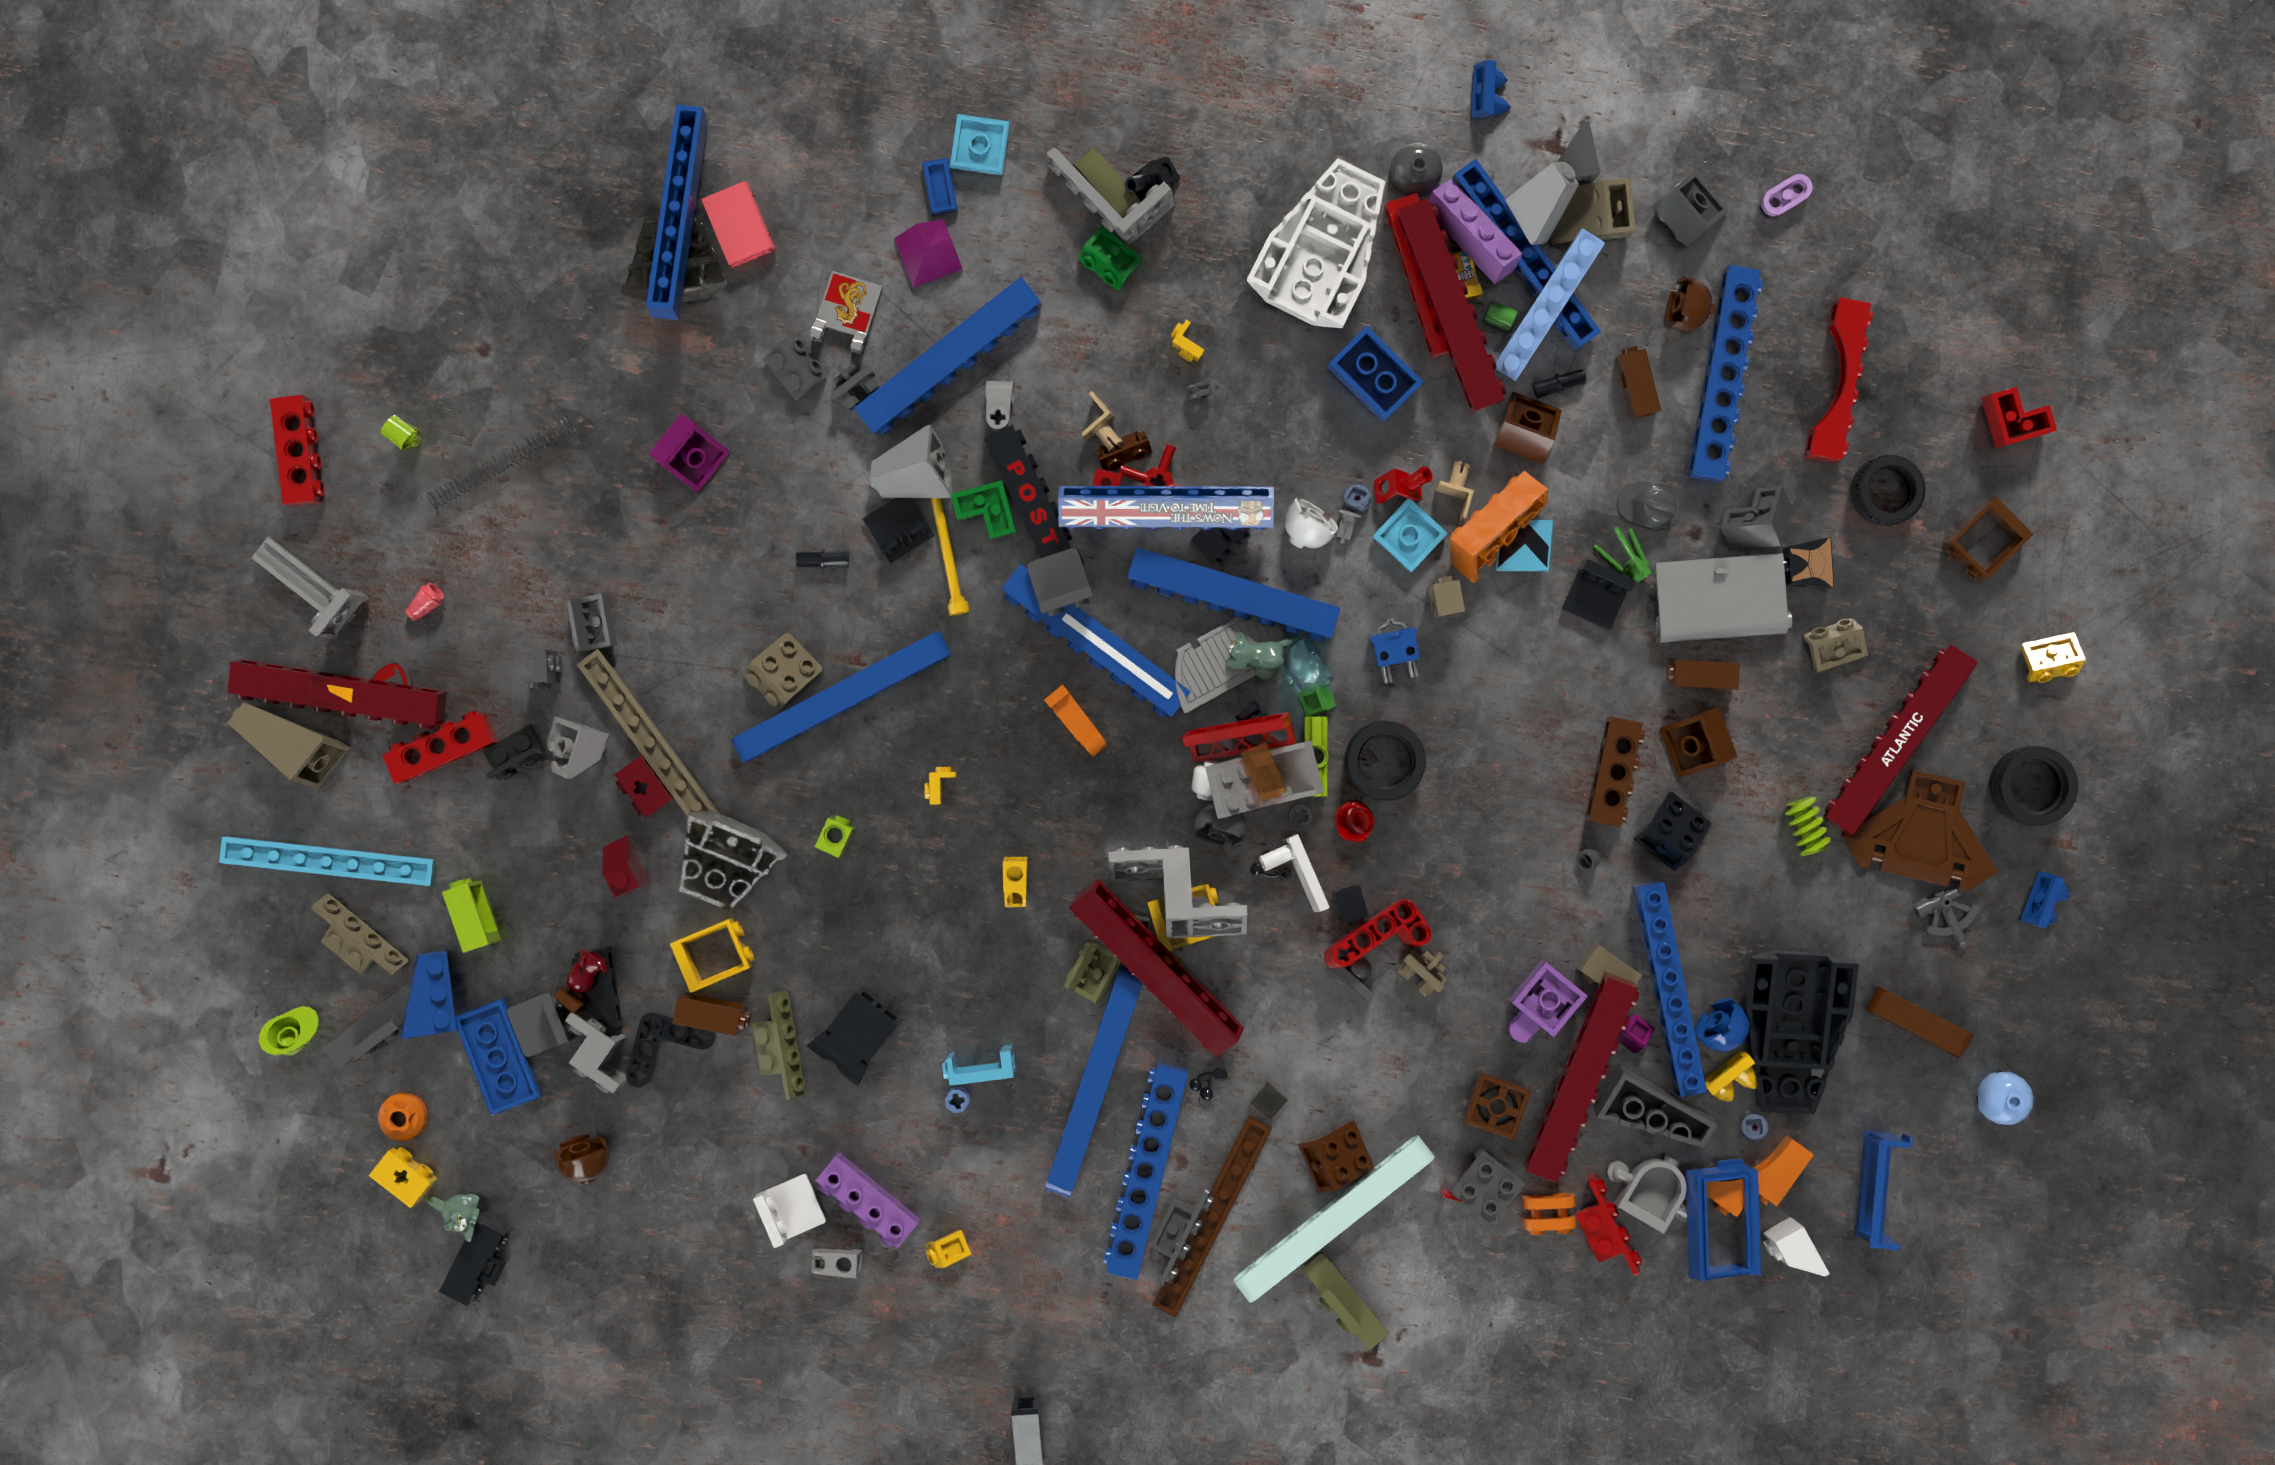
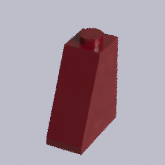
M628 835L603 847V875L614 898L626 895L651 883Z

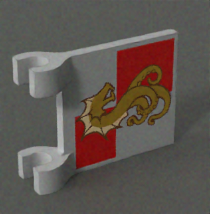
M832 271L817 318L810 332L811 340L822 343L825 328L854 336L850 346L851 352L862 356L867 334L883 286Z

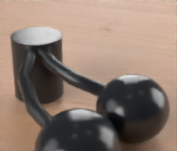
M1260 862L1253 863L1250 868L1251 873L1255 876L1262 874L1266 877H1280V879L1286 880L1292 875L1290 869L1285 868L1280 871L1276 867L1274 869L1279 874H1265Z
M1218 1068L1214 1069L1213 1072H1206L1197 1079H1192L1189 1086L1193 1091L1200 1090L1201 1098L1209 1101L1213 1098V1091L1210 1089L1212 1079L1215 1078L1223 1081L1227 1078V1073ZM1205 1075H1212L1208 1086L1201 1089L1202 1083L1200 1078Z

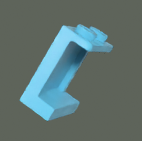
M1013 1045L1002 1046L1000 1050L1001 1062L958 1067L955 1052L949 1053L944 1063H942L944 1079H949V1085L951 1086L1014 1078L1016 1066Z

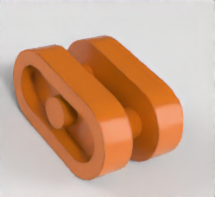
M1546 1193L1523 1195L1522 1208L1529 1209L1531 1212L1530 1216L1523 1217V1229L1528 1230L1530 1235H1543L1545 1231L1555 1230L1557 1234L1571 1233V1229L1576 1228V1216L1568 1214V1208L1576 1206L1575 1194ZM1541 1209H1557V1214L1541 1215Z

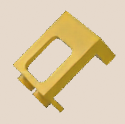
M1208 883L1191 888L1192 899L1204 896L1207 898L1208 904L1214 907L1216 903H1219L1215 887L1210 889ZM1164 896L1147 901L1158 940L1169 951L1216 937L1167 938Z

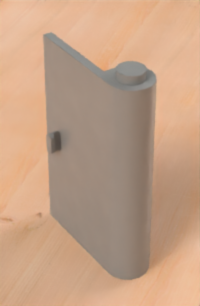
M1783 553L1655 563L1659 616L1656 617L1655 630L1658 643L1786 634L1788 628L1792 627V615L1787 609Z

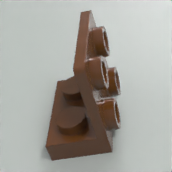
M1354 1120L1348 1121L1319 1138L1306 1139L1298 1143L1318 1193L1336 1191L1374 1169L1372 1160Z

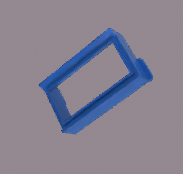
M1865 1131L1855 1236H1859L1869 1242L1870 1248L1900 1250V1244L1893 1241L1887 1234H1883L1891 1146L1912 1147L1913 1139L1907 1134H1902L1901 1138L1886 1132Z
M1739 1158L1718 1161L1716 1167L1686 1170L1688 1277L1703 1282V1280L1750 1274L1761 1275L1758 1170L1744 1164L1743 1160ZM1743 1178L1746 1263L1709 1266L1706 1182Z

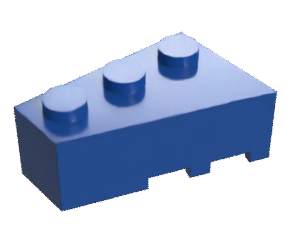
M447 951L416 954L399 1038L406 1039L457 1031Z

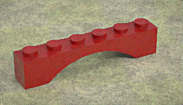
M1841 297L1832 303L1828 329L1835 340L1839 353V385L1829 410L1819 423L1808 432L1804 453L1806 458L1836 463L1841 461L1842 457H1845L1849 446V443L1846 441L1847 431H1850L1853 425V416L1850 414L1852 405L1856 404L1858 398V390L1855 387L1857 379H1860L1863 372V364L1860 363L1861 355L1865 353L1868 345V338L1865 337L1866 328L1871 325L1873 312L1870 311L1871 303Z

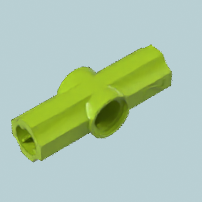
M1304 717V742L1311 740L1313 749H1319L1323 754V759L1317 764L1324 792L1312 795L1311 797L1327 796V762L1329 758L1327 752L1328 717Z

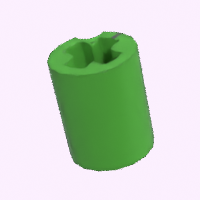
M1491 301L1483 322L1509 332L1517 315V310Z

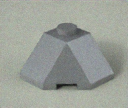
M555 716L547 739L548 750L553 751L554 761L551 762L552 772L564 778L572 779L601 759L609 734Z

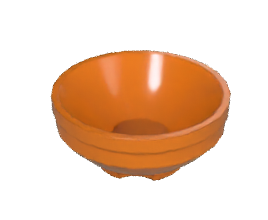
M407 1092L397 1093L387 1098L381 1105L378 1113V1123L383 1133L397 1141H408L420 1135L425 1129L428 1120L427 1108L418 1096ZM396 1111H400L406 1116V1123L402 1127H398L392 1122V1115Z

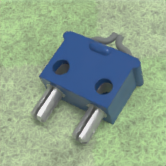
M1394 618L1386 619V623L1378 628L1377 634L1370 635L1368 638L1372 642L1376 666L1381 667L1385 684H1388V680L1389 683L1393 682L1390 665L1407 662L1410 678H1414V676L1415 678L1419 677L1416 660L1420 659L1415 635L1417 629L1413 627L1407 628L1404 623L1394 621ZM1390 622L1395 626H1402L1403 628L1381 633L1382 629L1387 628ZM1409 646L1413 649L1411 654L1406 653V649ZM1382 652L1387 654L1385 659H1380Z

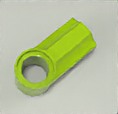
M397 415L391 416L380 431L383 436L401 450L409 447L416 448L422 441L420 438L421 431L415 426L404 422Z

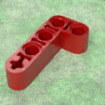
M1403 899L1388 905L1325 950L1324 961L1332 969L1349 966L1395 933L1405 946L1409 948L1419 947L1430 941L1432 931L1416 905L1408 899ZM1399 906L1405 911L1404 919L1398 915ZM1378 921H1381L1384 924V933L1378 931ZM1413 929H1416L1420 934L1418 941L1412 936ZM1357 935H1360L1364 940L1363 948L1359 947L1356 943ZM1347 949L1349 952L1343 954L1340 960H1338L1336 956L1339 955V951Z

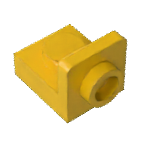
M957 1230L939 1240L926 1243L928 1249L926 1251L927 1258L935 1268H945L972 1255L962 1230Z

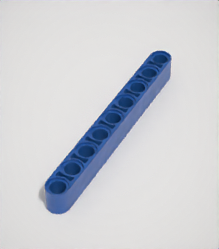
M934 632L732 738L731 742L742 763H746L947 658L952 653L941 632Z
M1120 966L1045 1185V1190L1068 1198L1071 1196L1143 984L1136 976L1130 973L1128 968Z

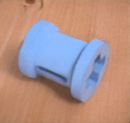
M962 1086L951 1088L945 1098L947 1109L953 1113L963 1112L970 1102V1094ZM957 1093L959 1097H964L960 1106L957 1105V1102L951 1101Z

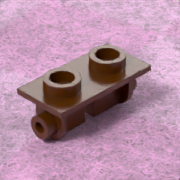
M1139 431L1121 437L1124 444L1122 447H1118L1111 441L1117 448L1113 452H1109L1105 445L1099 446L1100 449L1095 452L1102 470H1116L1123 464L1133 460H1141L1148 454L1153 453L1145 432L1139 433Z

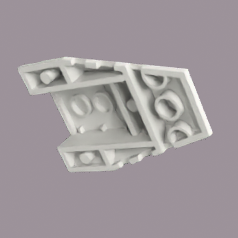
M1337 158L1313 188L1302 197L1295 208L1269 234L1246 281L1267 303L1313 326L1343 328L1366 281L1385 181Z

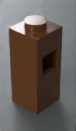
M1637 346L1621 350L1622 355H1619L1615 360L1630 419L1633 420L1657 414L1661 411V406L1646 348L1638 350Z
M1671 660V664L1667 665L1666 681H1670L1669 687L1739 690L1740 663Z

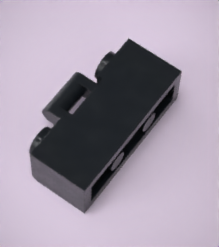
M483 1216L478 1217L471 1242L464 1240L439 1292L468 1306L474 1300L478 1301L485 1289V1286L482 1285L483 1282L495 1286L507 1263L505 1259L496 1254L498 1252L502 1254L509 1242L506 1235L509 1230ZM489 1262H492L494 1265L489 1275L484 1272Z

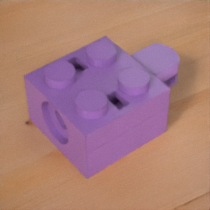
M1541 959L1508 999L1520 1010L1508 1024V1032L1514 1040L1522 1043L1528 1042L1540 1027L1555 1037L1587 998V995L1550 964Z

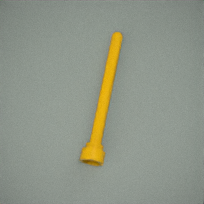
M931 498L951 596L949 605H947L949 616L969 613L968 601H965L964 596L961 597L942 498Z

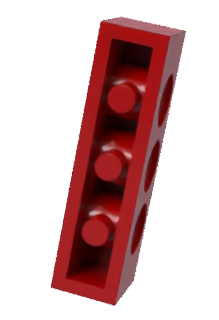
M303 395L270 398L282 504L293 507L323 503L322 496L325 494L323 481L319 478V470L322 465L319 454H316L315 443H318V433L316 428L313 427L312 417L315 416L313 402L310 401V398ZM299 418L300 426L297 430L293 431L291 423L294 419ZM302 444L303 453L301 456L296 457L294 450L297 445ZM305 470L307 474L306 480L300 484L298 482V474Z
M477 710L461 716L463 720L453 724L452 721L437 726L439 730L429 735L428 731L415 735L413 737L414 741L405 745L404 742H400L388 747L390 752L382 756L394 784H403L499 742L487 713L478 714ZM464 728L469 732V739L466 743L461 742L459 739V733ZM438 739H441L445 744V749L440 754L435 750V742ZM415 749L420 753V760L417 764H414L410 759L411 752Z

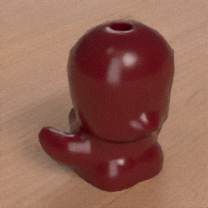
M582 949L579 962L573 965L566 978L567 986L576 993L589 991L593 986L596 973L599 971L606 973L608 971L604 957L595 952Z

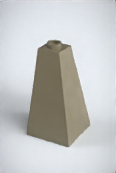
M245 702L234 710L232 717L227 722L289 780L319 789L351 748L346 743Z

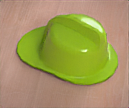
M302 1006L269 1020L259 1033L261 1049L267 1054L286 1056L294 1055L301 1051L305 1044L313 1038L318 1029L319 1017L316 1011L310 1007Z

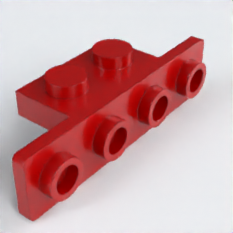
M1595 1173L1589 1174V1184L1599 1203L1576 1212L1579 1224L1598 1263L1623 1253L1633 1275L1637 1276L1640 1274V1265H1642L1640 1255L1637 1250L1632 1251L1628 1243L1631 1241L1630 1235L1626 1227H1621L1617 1220V1217H1619L1618 1210L1614 1202L1609 1203L1605 1195L1608 1191L1603 1179H1597Z

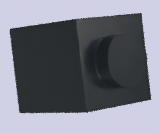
M1357 884L1333 891L1341 922L1343 924L1348 923L1349 926L1364 923L1363 918L1368 917L1369 914L1360 885Z

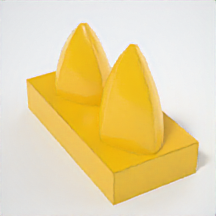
M1740 1049L1704 1077L1707 1091L1720 1100L1731 1102L1734 1097L1732 1083L1734 1079L1744 1087L1757 1089L1753 1066L1755 1062L1749 1054Z

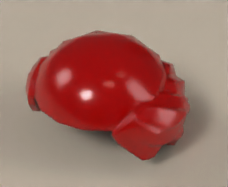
M1356 799L1349 800L1336 811V828L1338 829V834L1346 841L1363 842L1374 829V814L1362 801Z

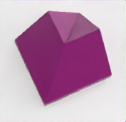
M944 219L917 223L894 238L913 288L963 270Z

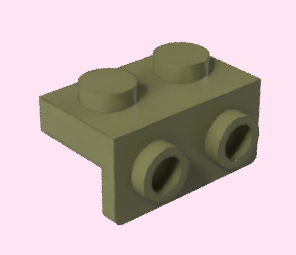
M1088 940L1081 947L1075 966L1069 970L1064 987L1075 991L1095 1004H1100L1121 961L1110 952V949Z

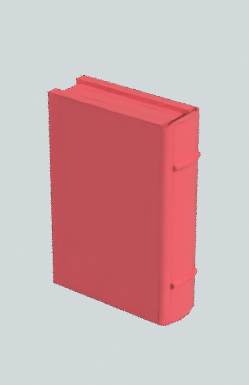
M747 181L701 199L728 265L731 268L776 249L771 233L767 229L754 198L755 195L752 193Z

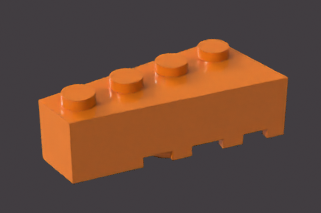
M1523 471L1518 477L1515 476L1510 479L1504 490L1499 494H1494L1484 508L1475 511L1463 527H1458L1452 532L1450 536L1451 565L1472 583H1475L1480 578L1477 572L1485 564L1489 567L1496 560L1495 555L1498 553L1499 548L1502 545L1508 547L1518 533V527L1525 528L1548 503V489L1526 471Z

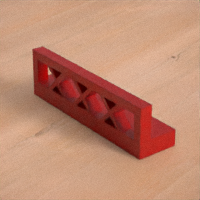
M1289 712L1188 730L1182 736L1184 747L1190 746L1194 763L1296 744ZM1286 729L1288 739L1278 740L1270 733L1275 730ZM1259 733L1264 736L1261 743L1255 745L1245 739L1248 735ZM1232 738L1239 741L1233 749H1228L1220 744L1221 740ZM1266 739H1269L1270 741H1272V742L1264 743V742L1266 741ZM1204 743L1213 745L1210 753L1199 755L1197 745Z

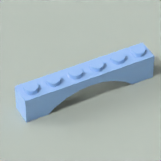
M1580 229L1534 304L1496 359L1497 370L1514 381L1517 380L1605 242L1585 229Z

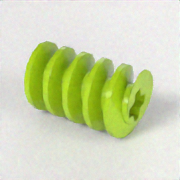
M1806 797L1785 805L1791 806V809L1785 815L1795 817V819L1788 823L1789 826H1798V829L1792 835L1802 837L1796 843V846H1805V849L1799 853L1800 856L1818 853L1830 847L1826 845L1831 842V838L1822 836L1827 832V827L1818 826L1824 819L1823 817L1815 816L1820 812V808L1811 806L1816 802V797Z

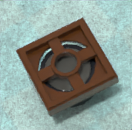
M1480 1072L1476 1085L1474 1084L1471 1088V1095L1467 1099V1111L1463 1123L1514 1141L1532 1090Z

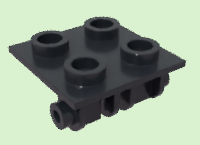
M894 498L862 519L890 564L935 536L912 498Z

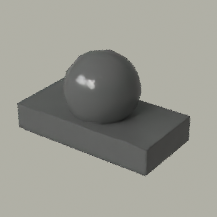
M1361 957L1351 965L1346 966V968L1332 969L1327 965L1332 972L1364 1000L1369 1001L1374 996V993L1362 983L1370 977L1372 972L1371 964L1366 958Z

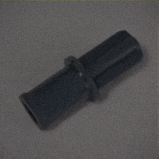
M1579 369L1562 375L1556 373L1552 378L1533 382L1532 387L1536 399H1539L1540 397L1557 392L1563 394L1564 390L1584 385L1587 380L1583 369Z
M821 549V552H797L796 566L821 567L822 570H825V567L848 568L849 551L825 552V549Z

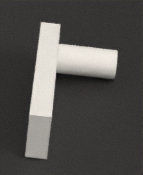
M1298 834L1283 839L1284 846L1259 856V861L1264 871L1291 860L1313 911L1321 912L1330 908Z

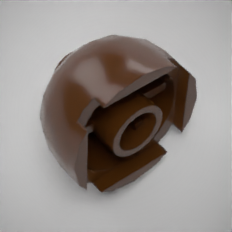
M1682 276L1676 282V284L1680 285L1677 292L1672 290L1666 306L1665 320L1670 321V324H1667L1668 328L1680 331H1693L1712 317L1714 304L1712 303L1711 293L1703 282Z
M589 1134L575 1136L563 1141L558 1152L556 1149L553 1151L559 1173L567 1180L580 1182L581 1184L593 1182L605 1170L609 1160L606 1140L601 1135H597V1139H589Z

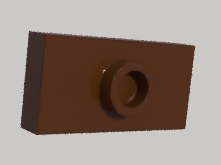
M568 986L560 988L554 995V998L572 1013L586 1008L591 1001L584 993H576L569 989Z

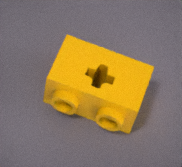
M395 1146L387 1151L369 1177L409 1208H412L421 1201L437 1178L432 1175L433 1171L424 1164L419 1165L411 1159L412 1155L410 1152L402 1147L397 1148ZM404 1170L407 1172L406 1180L402 1178L404 1174L402 1171Z

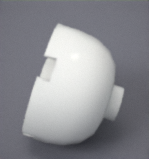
M1297 498L1289 506L1284 521L1286 531L1291 536L1290 542L1301 549L1303 546L1319 548L1327 544L1338 531V525L1332 518L1327 522L1322 516L1325 512L1303 499H1300L1298 502Z

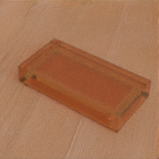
M1267 742L1241 753L1262 802L1288 791Z

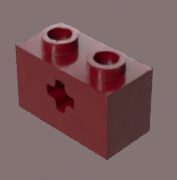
M639 756L614 774L618 779L615 782L623 794L628 793L634 802L631 805L639 816L651 817L675 800L644 756ZM639 783L648 784V787L645 789L647 794L645 792L639 793L638 790L641 788Z

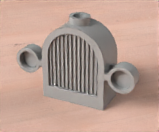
M1667 1154L1664 1159L1656 1157L1647 1158L1639 1162L1629 1173L1628 1167L1622 1161H1611L1606 1167L1608 1178L1615 1183L1625 1182L1615 1198L1614 1204L1663 1234L1666 1232L1674 1216L1681 1222L1687 1223V1200H1684L1687 1187L1685 1178L1678 1169L1680 1162Z

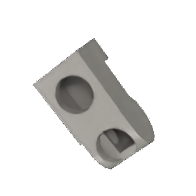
M862 1249L812 1250L811 1273L846 1278H857L862 1274Z

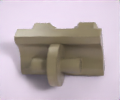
M1410 948L1398 969V972L1405 979L1409 980L1415 973L1423 978L1416 988L1425 997L1435 990L1439 993L1444 988V983L1447 980L1441 974L1445 967L1439 962L1443 957V954L1440 952L1431 955L1425 950L1421 955L1414 948Z

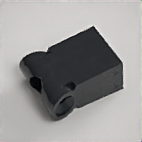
M860 988L829 1027L806 1046L822 1059L834 1062L839 1072L858 1087L870 1060L902 1020Z

